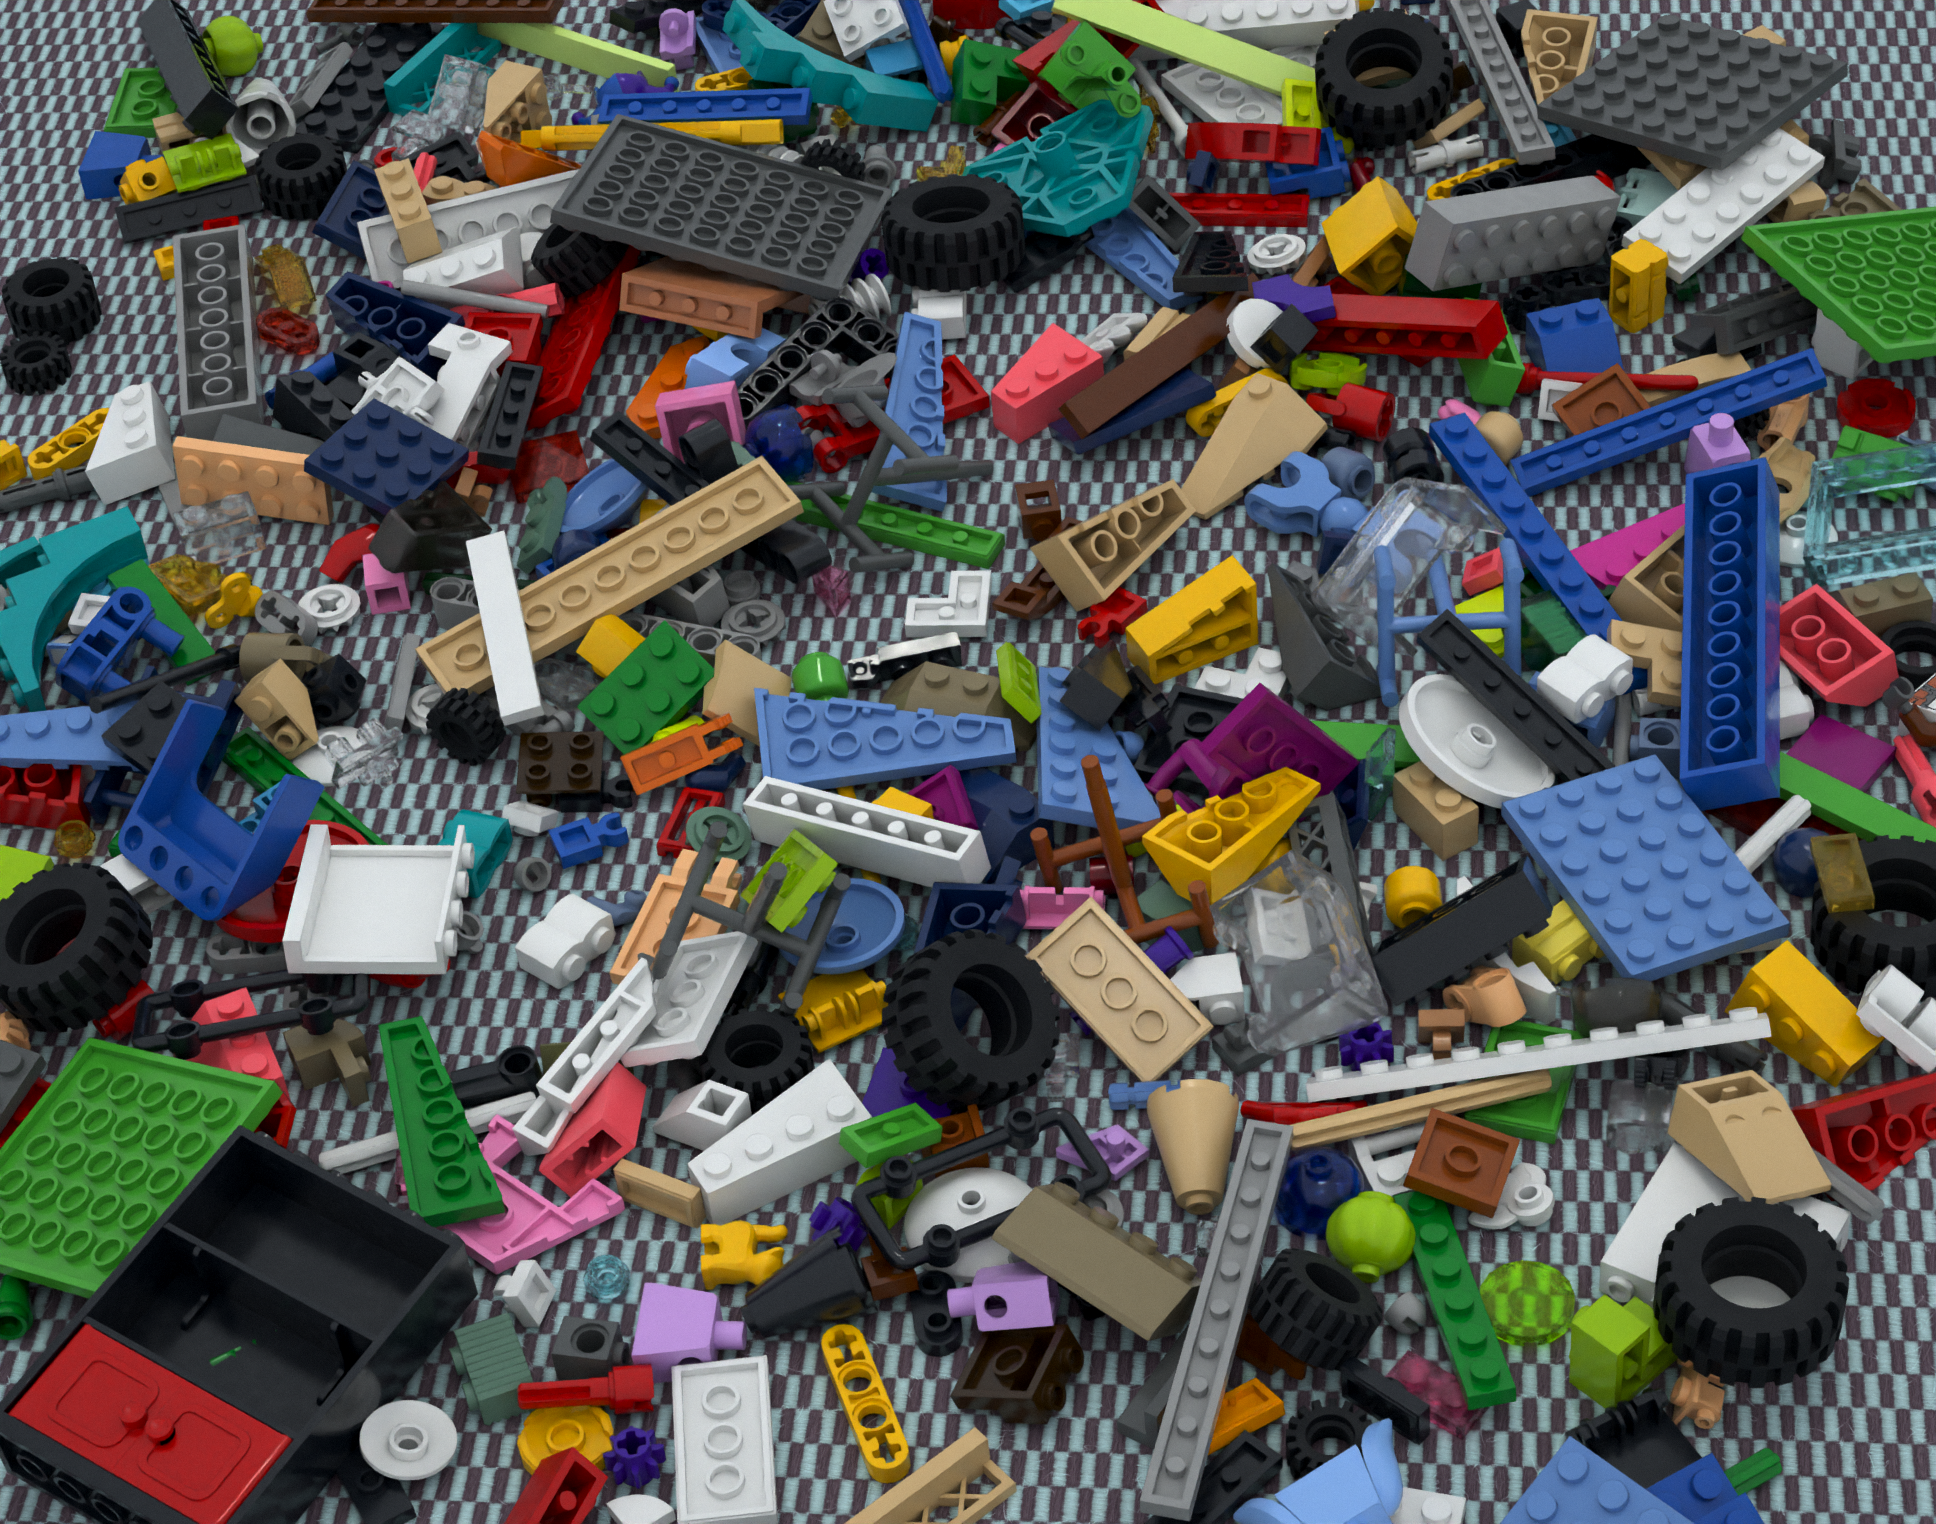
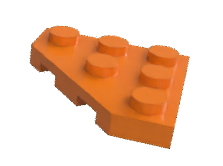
M706 335L691 338L685 342L670 346L626 410V417L653 439L662 438L655 409L659 394L685 388L687 379L685 367L688 360L693 354H698L711 344Z

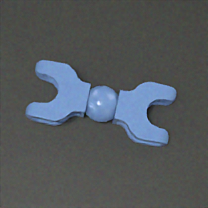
M1298 451L1290 453L1281 462V480L1286 488H1277L1261 483L1248 492L1244 498L1246 512L1249 517L1275 533L1291 534L1306 532L1314 537H1318L1323 530L1331 531L1332 527L1347 529L1351 534L1363 535L1365 545L1361 560L1362 572L1366 580L1377 586L1376 565L1373 551L1379 545L1387 546L1390 550L1396 578L1394 594L1402 593L1412 581V566L1406 556L1426 560V554L1429 551L1437 550L1442 553L1448 545L1447 535L1443 527L1419 512L1411 510L1386 512L1375 506L1368 512L1367 507L1359 500L1341 497L1342 489L1330 482L1329 472L1324 463Z

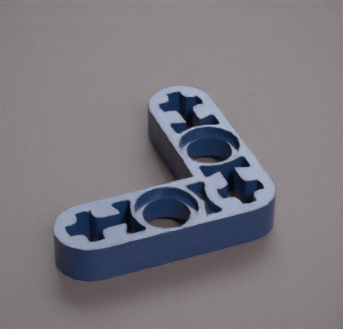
M732 0L705 1L702 4L703 23L705 26L726 34L722 30L724 17L730 10ZM784 0L768 14L756 11L776 27L794 37L804 29L821 0Z

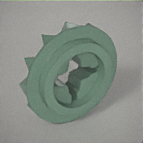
M711 806L701 808L689 817L684 828L686 832L685 845L692 846L694 851L699 852L711 824L721 821L726 824L728 831L714 864L720 862L722 857L738 860L739 862L743 860L751 847L752 837L749 827L740 816L728 809Z

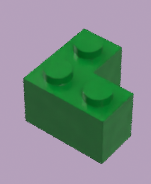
M964 39L953 60L952 87L955 96L951 101L950 121L979 126L992 114L996 106V100L1005 102L1019 90L1025 93L1030 82L1012 61L1025 51Z

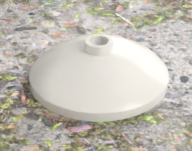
M964 1168L943 1174L926 1184L909 1204L904 1222L907 1246L910 1250L922 1245L925 1233L935 1225L945 1224L957 1231L1014 1208L1024 1200L1032 1189L1016 1176L992 1168ZM992 1237L960 1249L959 1259L952 1266L937 1268L928 1263L921 1266L928 1271L940 1270L946 1272L956 1282L972 1283L977 1270L1009 1264L1008 1256L1010 1251L991 1239Z

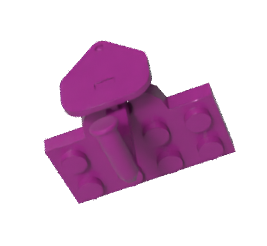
M1259 683L1213 729L1203 742L1198 739H1190L1183 743L1156 771L1150 781L1144 785L1148 792L1155 796L1159 790L1167 789L1189 766L1209 790V798L1218 795L1223 800L1242 792L1243 784L1281 768L1288 767L1321 783V790L1314 797L1315 799L1330 794L1360 762L1352 752L1262 683ZM1178 790L1173 794L1174 800L1187 814L1205 807V804L1201 807ZM1306 817L1297 820L1301 823Z

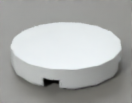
M1250 298L1239 303L1228 316L1226 326L1229 324L1230 333L1227 334L1229 343L1236 354L1248 365L1257 369L1260 366L1264 368L1271 367L1250 346L1270 323L1283 312L1275 304L1263 299Z

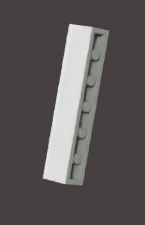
M764 776L743 803L755 841L779 847L795 828L838 863L932 888L934 882L980 884L991 869L982 835L978 830Z

